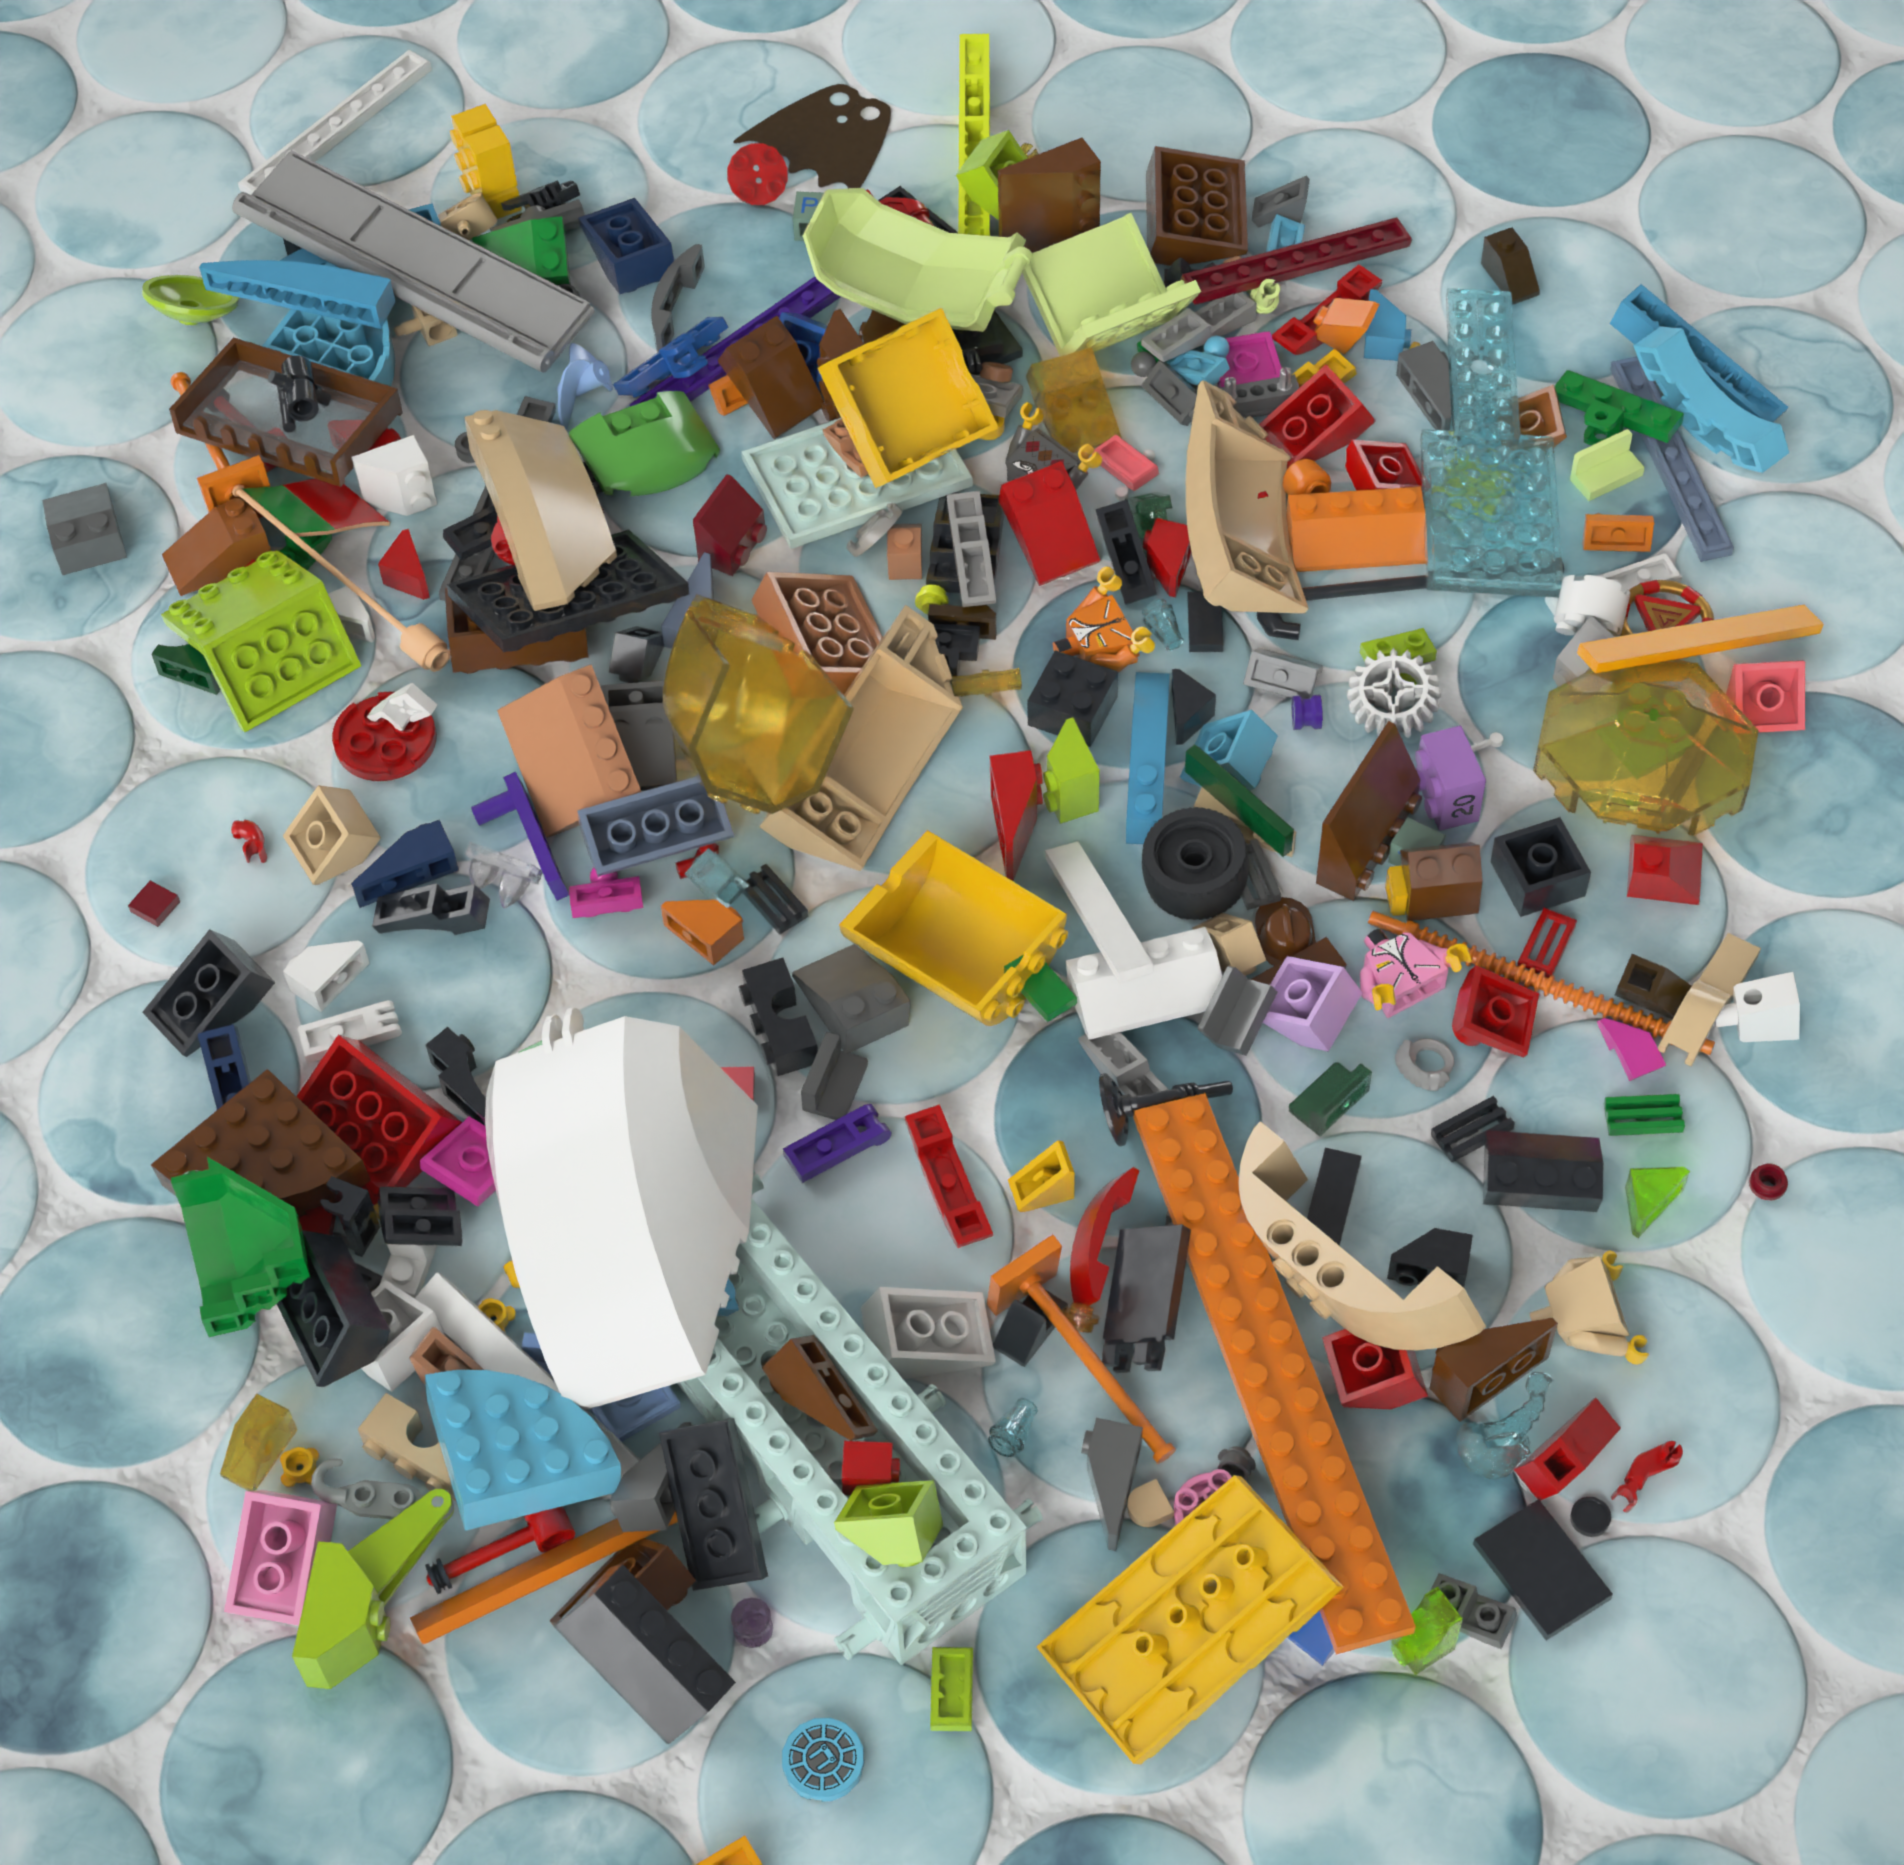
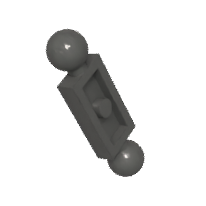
M1146 351L1135 354L1131 360L1132 371L1139 377H1147L1141 386L1180 424L1188 426L1191 422L1192 426L1197 391L1167 362L1159 360L1156 364L1155 357Z

